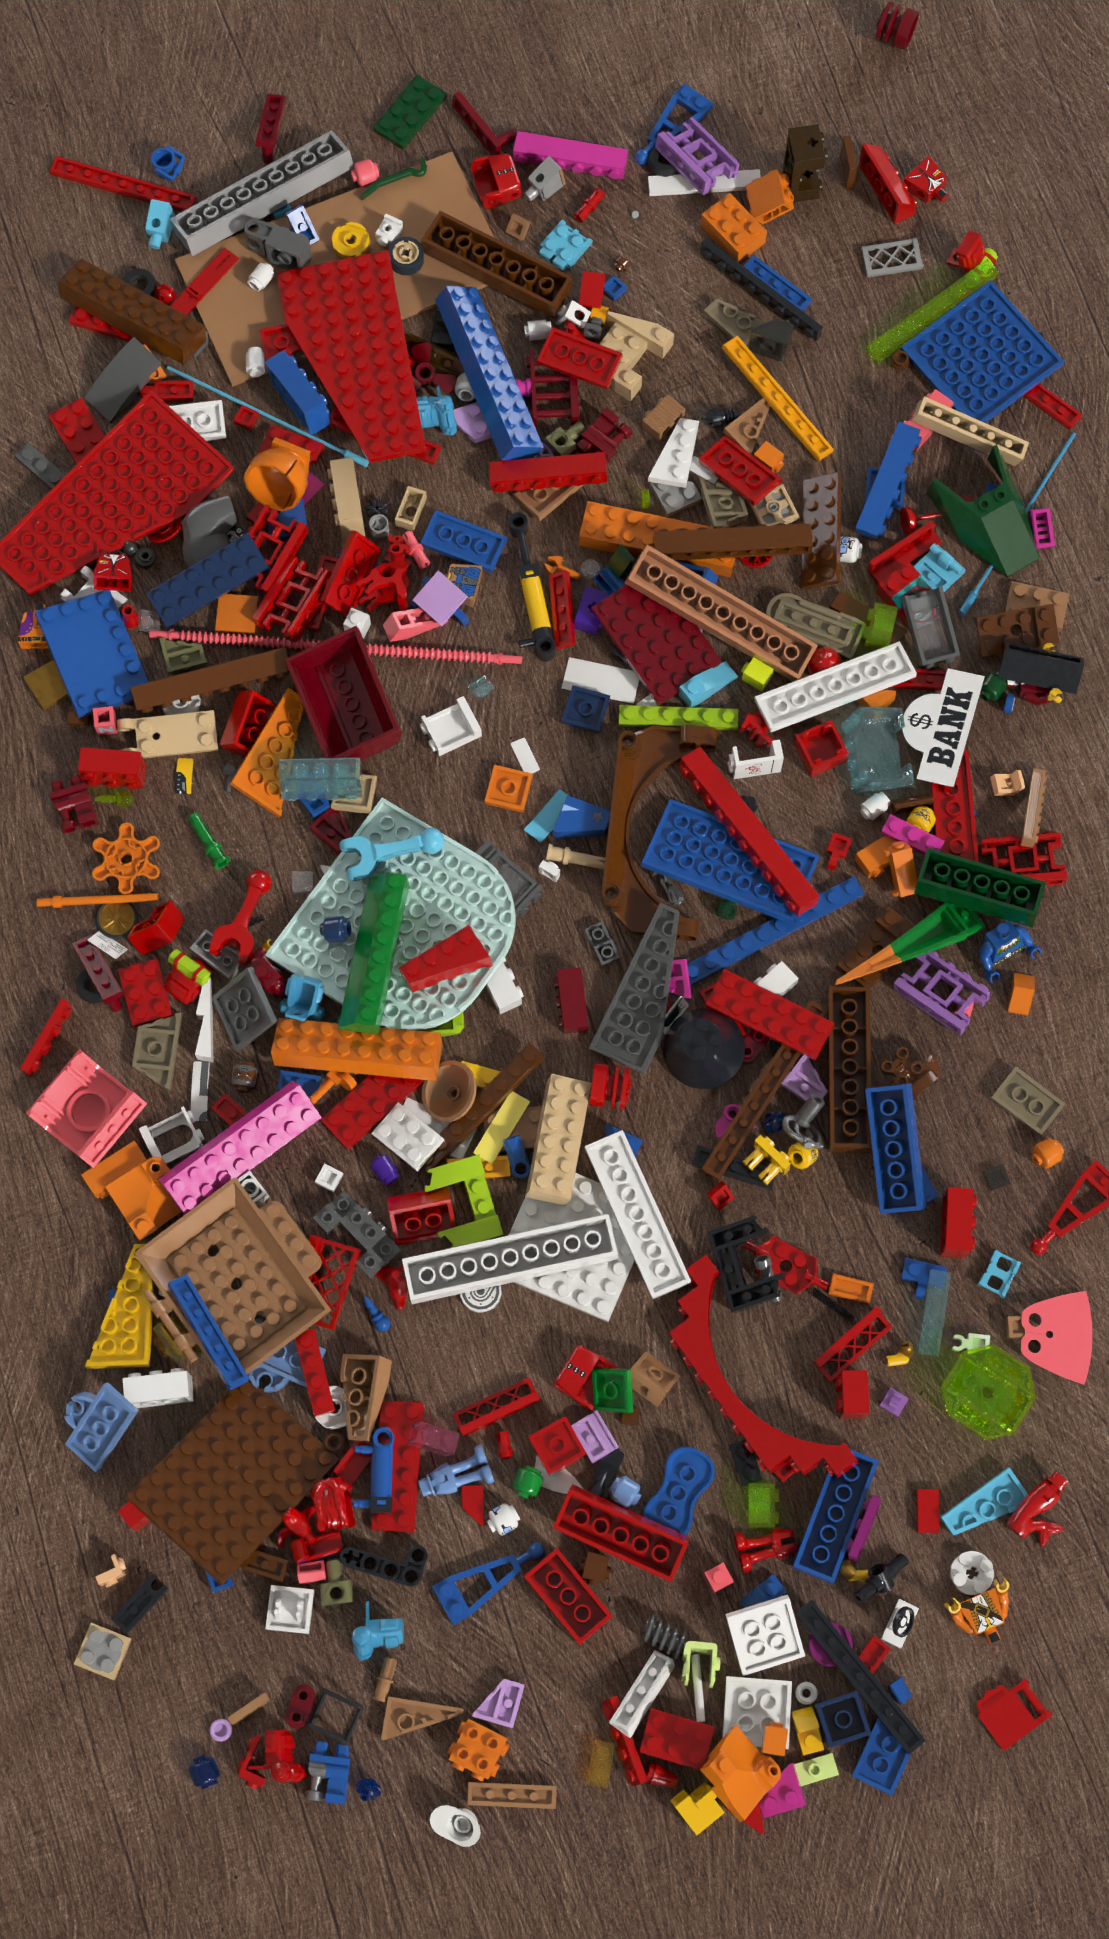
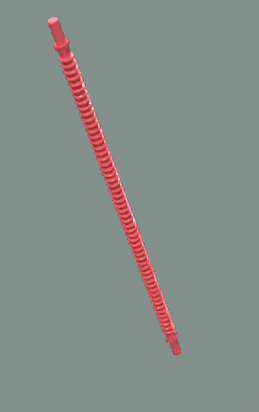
M174 629L169 631L150 630L149 632L150 638H166L169 641L178 639L189 642L192 640L193 643L195 641H198V643L203 641L205 644L208 641L210 644L212 642H215V644L220 642L221 645L223 643H226V645L232 643L233 646L237 643L238 646L249 644V647L260 645L261 648L265 645L266 648L277 646L278 649L280 647H285V649L288 647L289 650L291 648L295 650L300 648L301 651L303 648L308 649L320 643V640L315 642L314 639L312 641H309V639L303 641L301 638V640L293 642L291 638L287 640L285 637L283 639L280 637L275 639L273 636L270 639L269 636L258 638L257 635L255 637H252V635L247 637L246 634L244 636H241V634L235 636L234 633L230 636L229 633L227 635H224V633L218 635V632L207 634L206 631L204 634L201 631L190 633L189 630L187 632H184V630L178 632ZM371 643L366 645L369 655L374 653V656L376 654L380 656L385 654L387 657L390 654L391 657L402 655L403 658L405 656H408V658L413 656L414 659L418 656L420 659L422 657H425V659L430 657L431 660L433 658H436V660L442 658L443 661L445 659H448V661L450 659H453V661L459 659V662L470 660L471 663L475 660L476 663L487 661L488 664L494 662L498 665H502V663L522 664V656L503 655V653L491 654V652H488V654H485L484 651L482 653H479V651L477 653H474V651L468 653V650L457 652L456 649L452 652L451 649L445 651V649L440 651L439 648L437 650H434V648L428 650V647L426 649L422 647L417 649L416 646L412 649L411 646L400 648L399 645L397 647H394V645L391 647L386 645L384 647L382 644L380 646H377V644L372 646Z

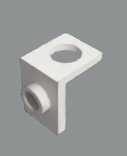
M572 300L567 305L561 306L555 323L559 325L568 319L579 327L584 328L591 312ZM576 310H580L583 313V320L579 321L575 318L574 313Z

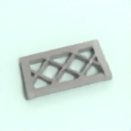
M917 238L861 246L867 278L923 269ZM912 245L913 249L909 252L902 246ZM887 248H897L892 255L883 250ZM878 250L874 258L868 254V251ZM899 250L908 255L903 262L894 257ZM880 253L889 257L885 265L876 260ZM910 257L915 259L916 263L905 264ZM891 260L900 264V266L887 267ZM874 262L875 264L880 266L881 269L872 270L871 265Z

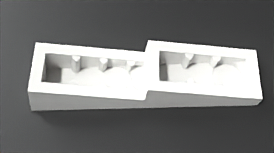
M209 978L208 982L202 986L196 1011L197 1018L203 1021L195 1056L197 1060L213 1062L212 980Z

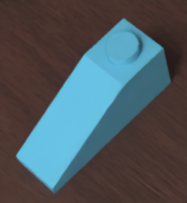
M725 661L715 668L712 667L695 675L679 687V696L688 707L694 708L738 676Z

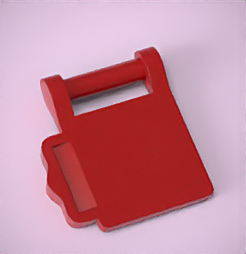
M1026 1678L1010 1690H1007L1003 1685H999L993 1690H988L983 1698L977 1702V1708L980 1710L978 1713L979 1719L1002 1750H1007L1053 1715L1049 1709H1045L1028 1686L1030 1683ZM1022 1691L1040 1716L1034 1719L1016 1693Z

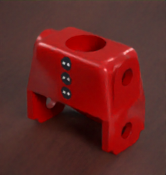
M509 154L484 156L474 159L470 163L471 173L474 174L476 190L483 208L488 210L499 207L522 196L521 183L512 157Z
M578 1344L557 1376L553 1387L578 1405L592 1412L594 1409L593 1368L618 1367L604 1357Z

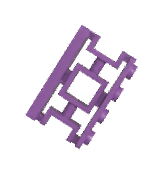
M693 117L688 120V124L686 122L683 123L682 133L675 137L669 131L666 133L663 131L658 134L655 148L702 195L707 194L710 187H715V177L722 173L728 179L737 177L739 169L737 160ZM700 150L706 157L698 161L691 153Z
M935 951L916 957V962L921 965V968L913 978L903 973L901 978L894 982V991L961 1036L965 1031V1027L970 1023V1018L964 1013L973 1002L983 1007L990 998L989 989L981 983L977 984L966 972L961 973L955 969V966L950 961H944L939 958ZM930 964L939 969L933 978L925 973ZM919 979L927 984L923 989V993L914 988ZM940 979L955 988L946 1001L931 992ZM963 987L972 992L967 1000L958 996ZM952 1002L961 1007L956 1016L947 1011Z

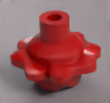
M162 284L156 287L154 296L169 306L175 301L177 294L173 292V287Z

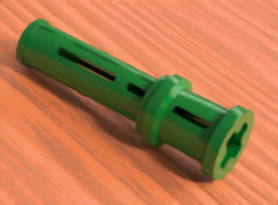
M199 813L191 814L187 820L203 843L205 854L210 856L213 861V867L216 870L225 867L230 862V858L225 856L221 849L222 845L214 840Z

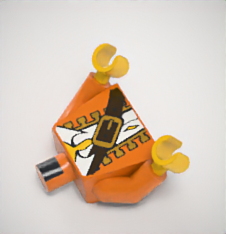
M1003 1577L1004 1582L999 1585L997 1579H994L997 1591L993 1588L961 1603L952 1598L954 1604L951 1607L948 1603H945L944 1606L950 1611L956 1626L968 1634L973 1633L974 1636L984 1632L989 1644L1000 1640L1001 1638L996 1626L1005 1623L1004 1619L1007 1617L1009 1604L1007 1591L1009 1583L1005 1577Z

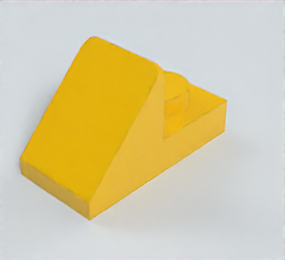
M812 1706L792 1711L791 1715L802 1755L824 1750L819 1732L820 1727Z

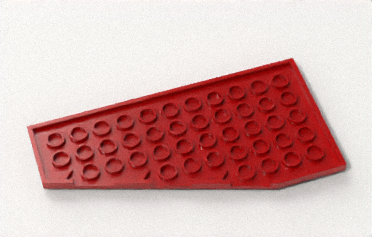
M389 250L277 272L286 325L369 463L427 452Z
M151 390L0 541V568L29 595H32L83 569L84 566H89L98 561L100 555L110 554L113 551L122 549L126 541L135 542L186 516L191 508L204 502L236 469Z

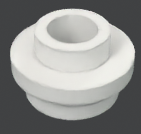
M803 1682L796 1688V1698L802 1704H811L817 1698V1689L812 1683ZM804 1689H808L810 1691V1696L808 1698H805L802 1695V1691Z

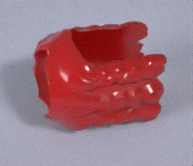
M329 1477L325 1480H319L313 1485L309 1495L314 1501L317 1518L316 1527L319 1532L325 1531L328 1533L333 1531L334 1528L342 1530L345 1526H348V1528L356 1526L350 1498L353 1488L352 1484L346 1482L344 1478Z

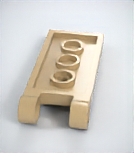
M214 710L117 720L118 731L136 730L137 748H124L120 750L141 752L144 759L219 751ZM159 733L160 738L158 740H154L153 734Z

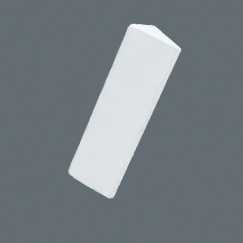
M654 1650L609 1723L627 1737H632L675 1667L674 1660Z

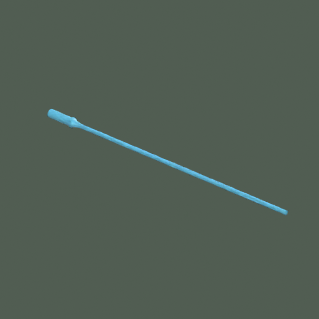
M167 366L168 370L240 405L259 412V414L310 439L323 443L325 446L341 453L344 458L353 457L354 462L364 467H367L369 464L367 459L351 452L349 449H340L175 368Z

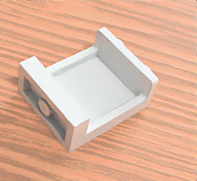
M464 696L457 699V704L428 718L425 715L421 716L422 723L419 724L424 735L428 734L430 738L428 743L432 751H436L439 756L482 737L481 728Z

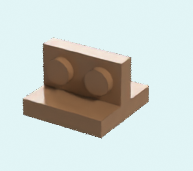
M647 1351L631 1368L632 1389L656 1407L661 1404L680 1377V1375Z

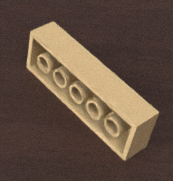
M551 1074L547 1080L525 1197L566 1206L570 1201L591 1083L556 1074Z

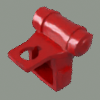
M280 1729L266 1730V1766H248L247 1770L271 1769L272 1778L281 1783L288 1781L296 1783L304 1780L307 1776L304 1766L294 1762L293 1749L295 1748V1742L291 1731Z

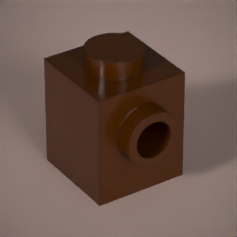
M588 1552L586 1561L582 1560L579 1573L583 1574L582 1579L586 1580V1584L598 1587L599 1583L603 1584L604 1579L609 1580L611 1567L607 1566L609 1556Z

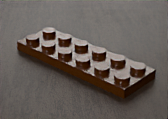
M838 472L807 479L803 482V522L811 524L813 540L811 554H802V588L804 590L840 583L842 475Z

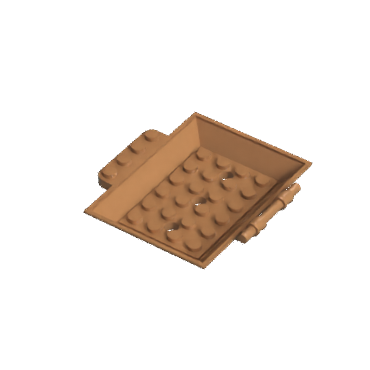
M236 1177L134 1253L165 1297L164 1300H157L151 1290L144 1293V1296L151 1305V1310L169 1330L180 1352H184L192 1363L198 1357L191 1347L198 1344L216 1371L215 1365L168 1288L170 1281L188 1274L247 1374L331 1311L309 1280V1277L321 1267L322 1261L319 1254L281 1203L270 1201L259 1209ZM216 1245L219 1249L218 1254L211 1257L208 1253L209 1248ZM237 1278L241 1279V1288L234 1290L232 1282ZM175 1311L189 1333L181 1334L168 1313ZM259 1312H264L266 1314L265 1321L260 1324L257 1323L256 1315Z

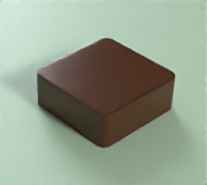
M633 1408L632 1413H622L621 1424L638 1426L640 1409Z

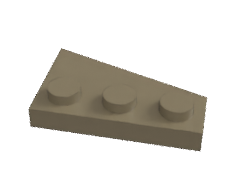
M718 298L704 309L703 313L731 339L738 336L747 347L760 336L759 334L763 333L760 331L769 328L767 327L769 325L766 324L771 323L767 320L762 321L751 313L738 310V307Z

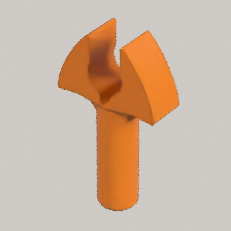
M561 556L548 557L549 562L556 564L554 567L544 563L545 570L549 575L567 570L570 572V578L574 580L580 578V573L562 565L563 557Z

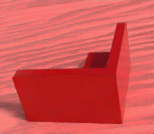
M171 900L156 906L149 919L134 925L127 938L142 955L171 943L185 917Z

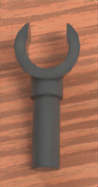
M228 763L224 767L223 774L229 775L226 792L231 793L232 786L229 784L237 769Z

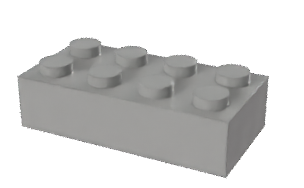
M205 929L190 947V950L231 981L244 966L238 963L239 954L229 946L223 947L217 956L210 954L209 949L213 934Z

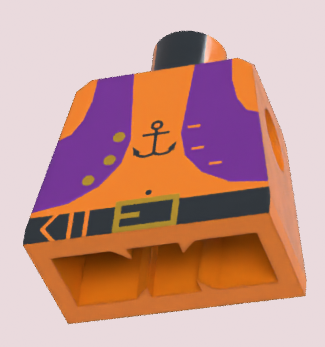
M35 603L34 612H25L23 614L18 636V643L21 649H49L35 617V611L46 608V604Z

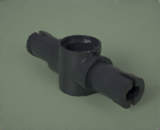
M899 1553L888 1564H877L871 1567L868 1571L869 1578L866 1580V1584L853 1593L855 1599L863 1604L874 1593L890 1591L895 1585L893 1579L897 1577L896 1574L909 1564L907 1557Z

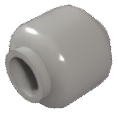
M460 374L454 389L456 396L463 401L475 400V395L466 374Z

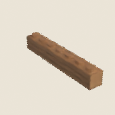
M1033 768L1031 774L1021 846L1033 848L1034 844H1037L1038 841L1036 834L1039 833L1040 829L1038 823L1041 821V816L1039 814L1042 812L1043 806H1041V803L1044 801L1042 793L1045 792L1046 786H1044V783L1046 784L1047 776H1045L1046 771Z

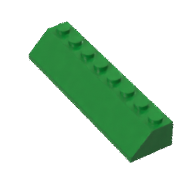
M386 872L369 878L338 1025L340 1030L379 1035L409 890V881L405 874Z

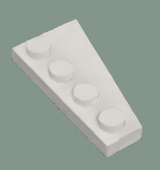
M685 418L679 419L648 477V482L686 488L699 421Z

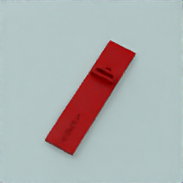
M224 247L170 307L188 315L239 258Z

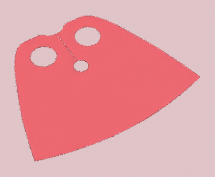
M1087 1292L1065 1294L1027 1307L1022 1312L1021 1324L1025 1329V1335L1021 1339L1022 1354L1031 1362L1052 1373L1085 1385L1092 1352V1319ZM1033 1313L1041 1317V1324L1037 1327L1029 1323V1316ZM1047 1331H1051L1053 1333L1052 1338H1048L1046 1336ZM1031 1340L1039 1341L1041 1344L1039 1352L1032 1353L1028 1349V1343Z

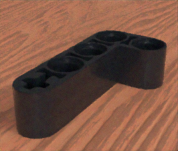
M420 1545L413 1546L409 1550L404 1564L353 1547H346L340 1553V1561L347 1568L413 1588L418 1586L422 1580L428 1561V1553ZM416 1550L424 1552V1558L420 1562H416L412 1558ZM353 1552V1556L359 1559L361 1554L364 1555L360 1561V1567H357L359 1563L354 1560L347 1563V1559L344 1558L345 1555ZM369 1558L376 1560V1567L372 1570L365 1568V1562ZM388 1565H395L397 1567V1572L394 1576L386 1575L385 1569ZM410 1571H414L418 1575L417 1580L413 1583L406 1581V1574Z

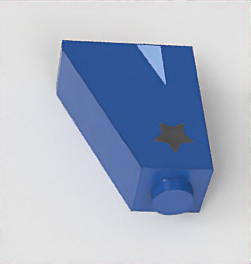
M567 795L553 829V837L557 839L605 836L607 830H609L611 811Z

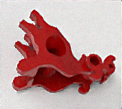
M392 534L388 535V541L391 544H389V548L386 550L388 555L384 557V561L388 563H383L373 568L367 577L356 583L358 590L365 586L368 587L365 591V596L358 600V604L363 606L365 603H370L367 607L369 612L378 606L391 602L398 604L399 611L408 610L406 596L410 583L405 571L412 566V562L403 555L404 551L406 554L410 553L409 545L402 544L404 539L401 536L392 537Z

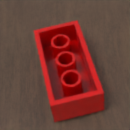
M558 1548L524 1575V1579L579 1646L613 1618V1615Z

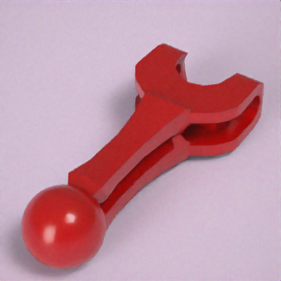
M254 870L249 873L246 878L248 891L243 906L231 924L220 926L215 930L210 943V954L217 956L223 947L234 946L239 950L238 963L244 966L248 964V958L253 953L254 946L253 937L247 930L254 908L260 899V895L266 894L271 888L272 880L267 872Z

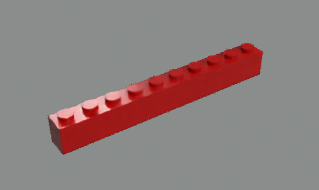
M699 747L683 756L679 765L681 775L690 781L693 790L698 792L704 804L713 810L716 819L725 825L728 834L733 836L738 842L739 848L748 854L751 863L759 868L763 878L771 883L775 893L786 902L787 908L798 917L815 907L820 897L819 894L702 748Z

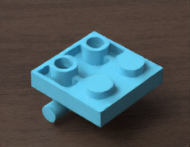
M934 543L929 548L931 551L914 568L922 575L931 590L942 586L945 592L965 573L966 569L947 551Z

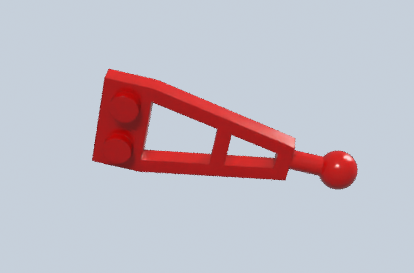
M1095 1160L1080 1175L1047 1225L1049 1231L1042 1238H1036L1031 1242L1030 1248L1034 1254H1044L1047 1250V1244L1055 1236L1058 1239L1109 1206V1171L1101 1163ZM1086 1180L1106 1200L1083 1215L1071 1203V1200ZM1065 1209H1067L1076 1220L1060 1229L1055 1224Z

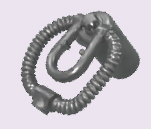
M815 1093L809 1096L796 1115L785 1116L782 1122L785 1132L790 1137L801 1142L806 1149L812 1147L822 1149L824 1147L822 1133L816 1125L812 1124V1120L823 1107L825 1101ZM789 1121L793 1122L794 1132L789 1127ZM805 1127V1135L808 1137L803 1136L799 1132V1128ZM811 1130L815 1133L818 1142L812 1140Z

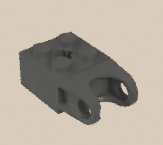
M251 219L246 222L244 230L249 237L247 240L248 248L252 252L267 258L268 263L285 270L309 265L312 254L310 241L306 235L302 233L297 234L284 226L279 227L258 219ZM251 225H257L259 227L258 231L251 232L248 230V228ZM252 240L256 241L259 246H253L251 244Z

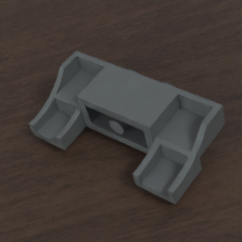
M343 1191L334 1201L321 1209L313 1219L327 1234L338 1224H341L366 1251L356 1264L371 1279L378 1271L392 1262L401 1253V1250L386 1235L385 1231L387 1229L380 1221L375 1223L371 1218L373 1214L365 1206L361 1208Z

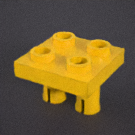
M759 1135L754 1141L755 1150L742 1162L746 1166L748 1165L750 1170H753L763 1158L768 1160L770 1164L758 1175L761 1181L768 1175L763 1180L768 1185L779 1172L784 1176L790 1170L791 1163L786 1153L783 1151L778 1152L774 1148L775 1144L767 1136L763 1138Z

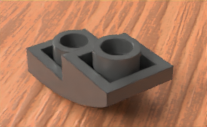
M603 921L584 929L601 966L620 958Z

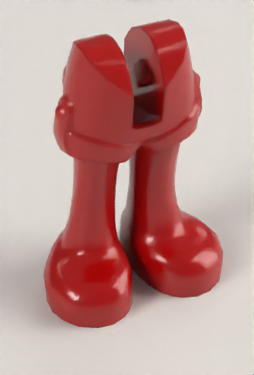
M778 1527L772 1529L770 1534L755 1538L744 1537L741 1532L734 1533L737 1553L754 1547L771 1545L770 1548L739 1554L738 1560L743 1573L751 1571V1566L757 1561L777 1557V1559L781 1560L798 1550L797 1543L781 1545V1540L795 1537L793 1529Z

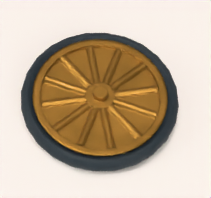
M131 902L102 904L96 913L97 928L104 936L112 939L128 936L133 926L138 923V912Z

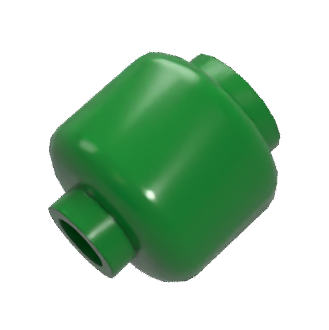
M526 1465L525 1468L518 1469L512 1485L517 1490V1495L528 1499L529 1496H537L544 1479L541 1476V1471Z

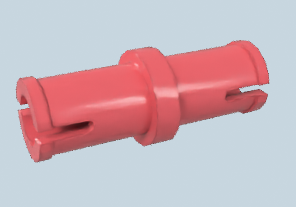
M412 531L405 532L406 536L403 534L402 538L405 544L410 547L409 555L415 559L419 569L427 568L430 565V561L423 551L422 544L418 543Z

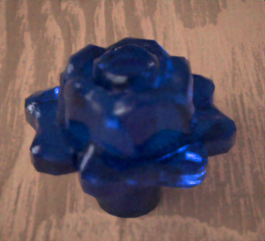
M777 1111L774 1115L772 1113L766 1115L768 1121L765 1122L768 1133L780 1132L782 1130L785 1113Z
M362 1778L361 1781L356 1783V1791L361 1794L360 1798L363 1801H368L369 1798L375 1800L376 1797L381 1795L380 1785L372 1778Z

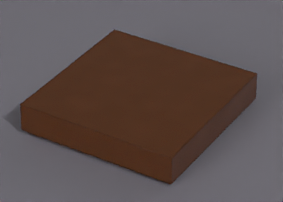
M848 135L843 136L840 161L846 189H853L857 164L852 139Z

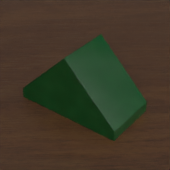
M622 544L606 565L620 579L629 575L635 560Z

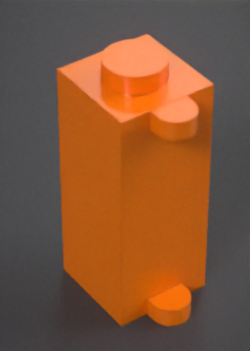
M894 842L892 846L886 847L887 849L883 853L884 856L889 858L895 890L891 891L892 896L905 897L915 894L914 891L918 879L912 848L906 842Z

